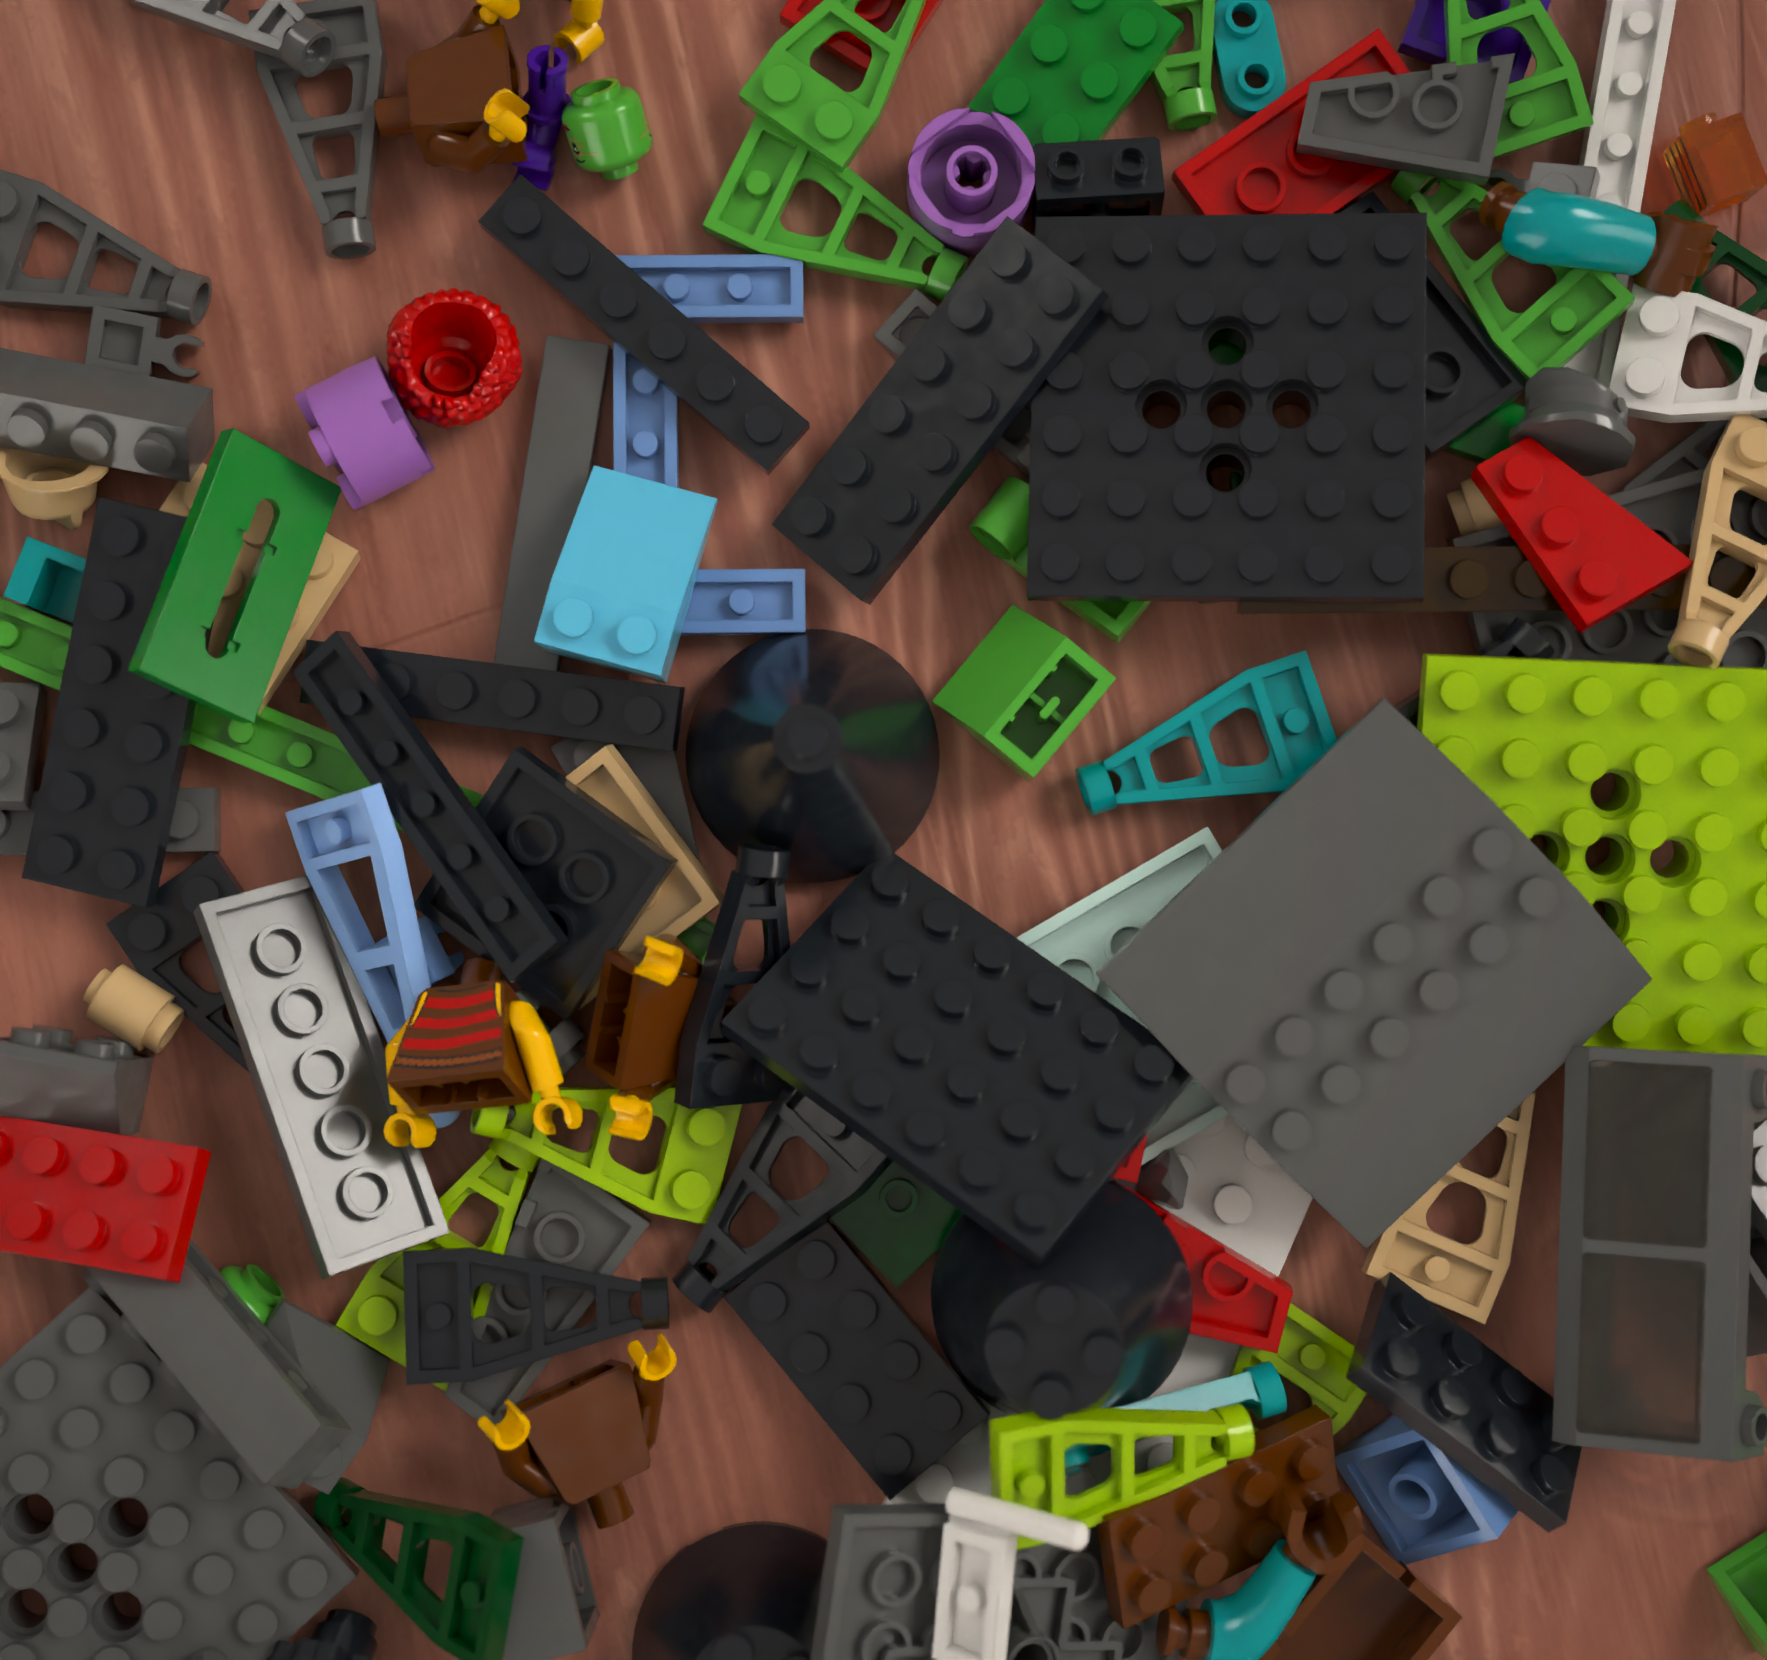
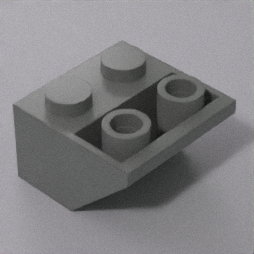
M33 1025V1028L13 1026L10 1036L0 1037L1 1115L119 1135H129L140 1131L153 1065V1056L134 1053L135 1048L119 1038L96 1036V1040L77 1038L76 1042H71L72 1030L46 1025Z

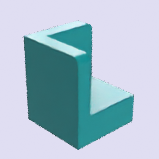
M27 536L3 596L73 623L86 559Z

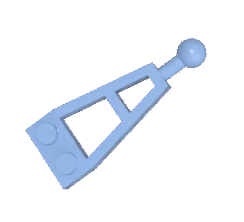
M378 783L285 812L305 873L389 1043L411 1016L418 995L425 989L432 987L402 843L395 826V818L391 814L382 785ZM371 856L389 942L375 944L338 864ZM394 964L400 994L386 967L387 965ZM461 1110L431 1113L428 1115L433 1118L436 1128H443L452 1124L459 1117Z

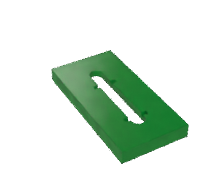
M234 428L221 431L128 671L235 721L254 723L340 495L341 487ZM264 499L271 503L273 507V520L223 651L218 657L214 658L206 651V638L204 636L206 630L211 628L244 542L241 540L243 534L249 529L257 505Z

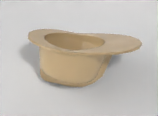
M0 446V478L15 508L22 515L33 519L55 520L69 530L80 528L83 512L87 511L96 499L97 481L103 478L109 471V467Z

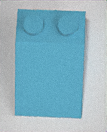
M594 465L551 578L534 642L547 652L667 684L718 502L717 498Z

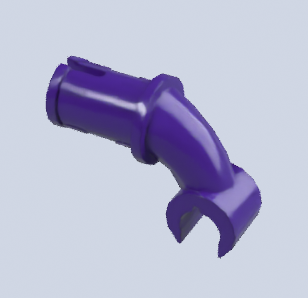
M550 45L537 46L527 55L528 91L522 100L530 106L528 114L525 115L527 117L526 146L528 161L512 163V165L518 166L513 181L522 174L535 187L544 191L549 189L556 164L555 147L563 123L561 113L565 106L572 101L566 93L568 57L563 50L556 47L554 51V68L550 67Z

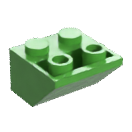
M1013 604L932 700V703L1029 783L1116 680V677L1065 635Z

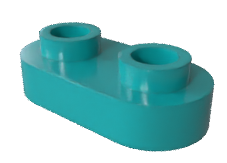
M1218 0L1215 4L1212 55L1220 94L1225 106L1233 114L1249 119L1282 96L1286 87V74L1273 12L1267 0ZM1237 12H1244L1251 17L1253 25L1245 28L1239 27L1233 22L1232 15ZM1250 72L1260 74L1265 80V86L1262 88L1250 87L1245 82L1244 75Z

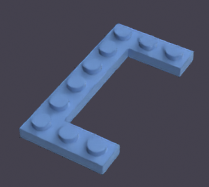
M770 254L615 255L694 324L804 323L803 261ZM613 342L614 471L679 488V398ZM699 569L680 636H760L806 632L805 569Z

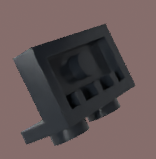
M1144 137L1043 143L1033 146L1036 173L1032 207L1034 237L1036 217L1161 215L1165 187L1158 138Z

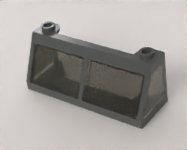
M1589 1045L1572 1046L1565 1063L1552 1441L1575 1446L1728 1462L1764 1455V1445L1767 1443V1408L1763 1406L1760 1396L1755 1391L1745 1390L1753 1137L1754 1122H1762L1767 1118V1055Z

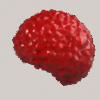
M451 288L448 291L440 289L436 293L428 292L422 297L414 298L410 304H406L404 308L398 310L387 330L388 375L392 386L396 389L397 395L401 399L403 408L410 410L411 414L417 419H423L428 423H433L438 427L446 429L451 428L453 425L467 426L475 420L479 421L490 415L502 405L511 391L514 390L516 383L520 380L523 373L521 368L522 355L519 349L520 342L517 337L516 328L510 323L509 316L506 313H501L500 305L494 304L486 297L475 295L468 290L460 292L457 288Z

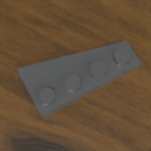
M541 1158L537 1173L519 1211L504 1254L613 1275L651 1223V1220L616 1195ZM490 1282V1285L494 1286L486 1314L485 1316L476 1317L474 1321V1334L480 1341L495 1343L515 1337L528 1327L531 1320L530 1301L522 1290L513 1286ZM564 1287L548 1289L545 1293L546 1326L552 1331L573 1329L594 1301V1295L586 1289ZM552 1357L475 1381L449 1382L444 1396L477 1421L485 1415L496 1425L503 1420L500 1410L507 1408L503 1401L510 1399L513 1404L521 1401Z

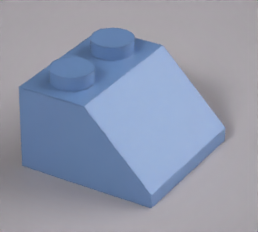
M1394 1414L1335 1452L1336 1467L1389 1551L1398 1561L1401 1560L1406 1565L1497 1539L1519 1511Z

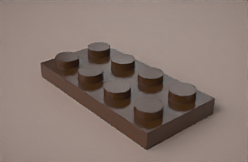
M1317 1405L1311 1406L1254 1433L1255 1446L1251 1456L1227 1461V1466L1168 1493L1103 1515V1522L1097 1524L1110 1616L1123 1629H1126L1262 1562L1277 1540H1286L1277 1520V1504L1281 1488L1296 1489L1307 1511L1305 1522H1313L1320 1519L1329 1507V1496L1338 1491L1331 1416Z

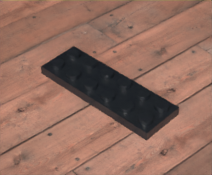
M1007 216L772 525L859 600L871 604L1110 296Z
M99 497L22 874L24 879L144 908L155 905L197 702L128 671V668L187 520L186 516L109 498ZM213 623L211 628L206 630L204 636L206 638V651H208Z

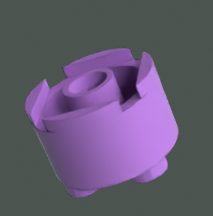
M970 108L954 109L933 119L916 138L909 158L906 193L908 209L912 219L944 244V247L966 257L977 255L1007 216L1022 227L1030 209L1036 177L1035 156L1028 138L1012 120L992 111L989 114L970 111ZM964 176L966 180L973 182L980 178L982 180L981 188L974 189L970 185L962 187L959 185V179Z
M376 356L365 361L362 360L294 395L303 416L312 428L308 433L319 456L327 467L334 464L337 471L341 474L337 476L338 483L354 511L435 470L432 458L418 429L414 428L406 409L402 406L396 389L392 386L386 369Z

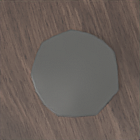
M1542 367L1527 380L1524 394V416L1509 430L1511 446L1530 436L1581 476H1592L1628 465L1635 448L1636 437L1627 429L1628 407L1624 398L1618 397L1607 386L1590 375L1569 367Z

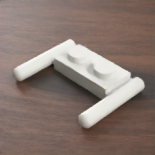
M953 1487L946 1499V1512L950 1514L949 1522L945 1523L943 1528L932 1659L1006 1660L1017 1534L1079 1551L1086 1546L1089 1539V1531L1082 1522Z

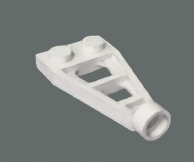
M1633 284L1631 293L1635 296V300L1626 313L1609 389L1618 397L1624 398L1628 407V416L1664 423L1730 420L1734 414L1767 418V393L1759 391L1754 385L1759 359L1764 354H1767V322L1701 294L1681 291L1676 297H1672ZM1706 334L1736 346L1744 359L1743 371L1739 379L1733 384L1722 388L1694 389L1687 386L1681 378V369L1687 345L1692 338L1697 335Z

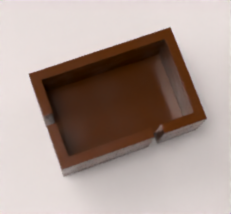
M1362 1528L1363 1546L1358 1557L1347 1568L1336 1573H1317L1294 1615L1277 1640L1259 1660H1428L1461 1620L1462 1616L1443 1595L1401 1560L1398 1561L1387 1548Z

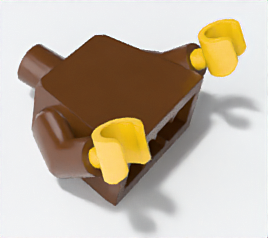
M476 0L481 5L473 7L455 33L435 47L410 55L406 60L408 93L375 99L374 101L376 121L383 138L414 133L427 164L434 167L446 166L472 175L482 172L489 164L528 161L526 146L527 126L524 122V115L528 114L530 106L522 100L520 69L505 27L500 25L498 18L501 17L507 20L515 17L520 10L519 0Z
M667 933L658 935L656 938L647 935L643 943L646 946L643 950V955L618 950H605L584 1068L620 1090L618 1094H614L610 1098V1108L616 1111L614 1122L609 1127V1134L638 1141L646 1137L651 1126L653 1115L651 1100L676 1083L680 1040L703 967L702 959L674 935ZM731 997L727 998L721 1021L737 1005Z
M662 1333L657 1335V1346L648 1354L639 1340H634L628 1344V1354L636 1365L633 1372L629 1363L610 1359L515 1404L510 1399H506L503 1402L507 1408L500 1410L503 1420L496 1425L485 1415L480 1417L478 1426L492 1440V1445L503 1474L538 1499L552 1498L554 1501L567 1507L587 1499L599 1529L614 1526L631 1517L634 1512L622 1482L650 1467L649 1450L656 1443L665 1377L673 1371L677 1361L676 1354Z

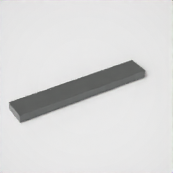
M547 335L494 657V663L560 671L562 655L544 651L534 642L551 578L592 471L611 356L609 344Z

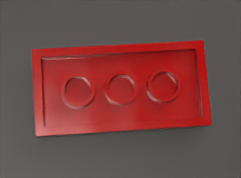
M1378 28L1173 171L1171 180L1197 215L1338 214L1400 170L1297 153L1296 148L1310 82L1388 71L1391 75L1410 73V71Z
M0 1115V1251L180 1283L212 1151L194 1146Z

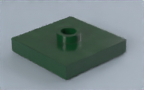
M893 1161L864 1195L830 1219L897 1289L942 1246L945 1237L952 1225L962 1214V1211ZM827 1177L823 1179L814 1189L823 1184L826 1181Z

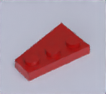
M1530 436L1480 463L1470 475V478L1579 633L1586 631L1686 573L1693 564V561Z
M1115 1179V1183L1135 1193L1162 1217L1182 1249L1192 1285L1193 1311L1189 1333L1278 1353L1293 1294L1290 1283Z

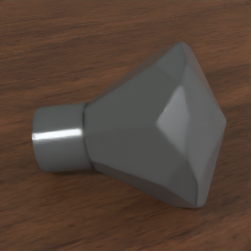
M1172 1147L1164 1150L1160 1155L1141 1166L1137 1183L1117 1179V1181L1155 1203L1170 1209L1179 1210L1183 1208L1189 1176L1177 1152Z

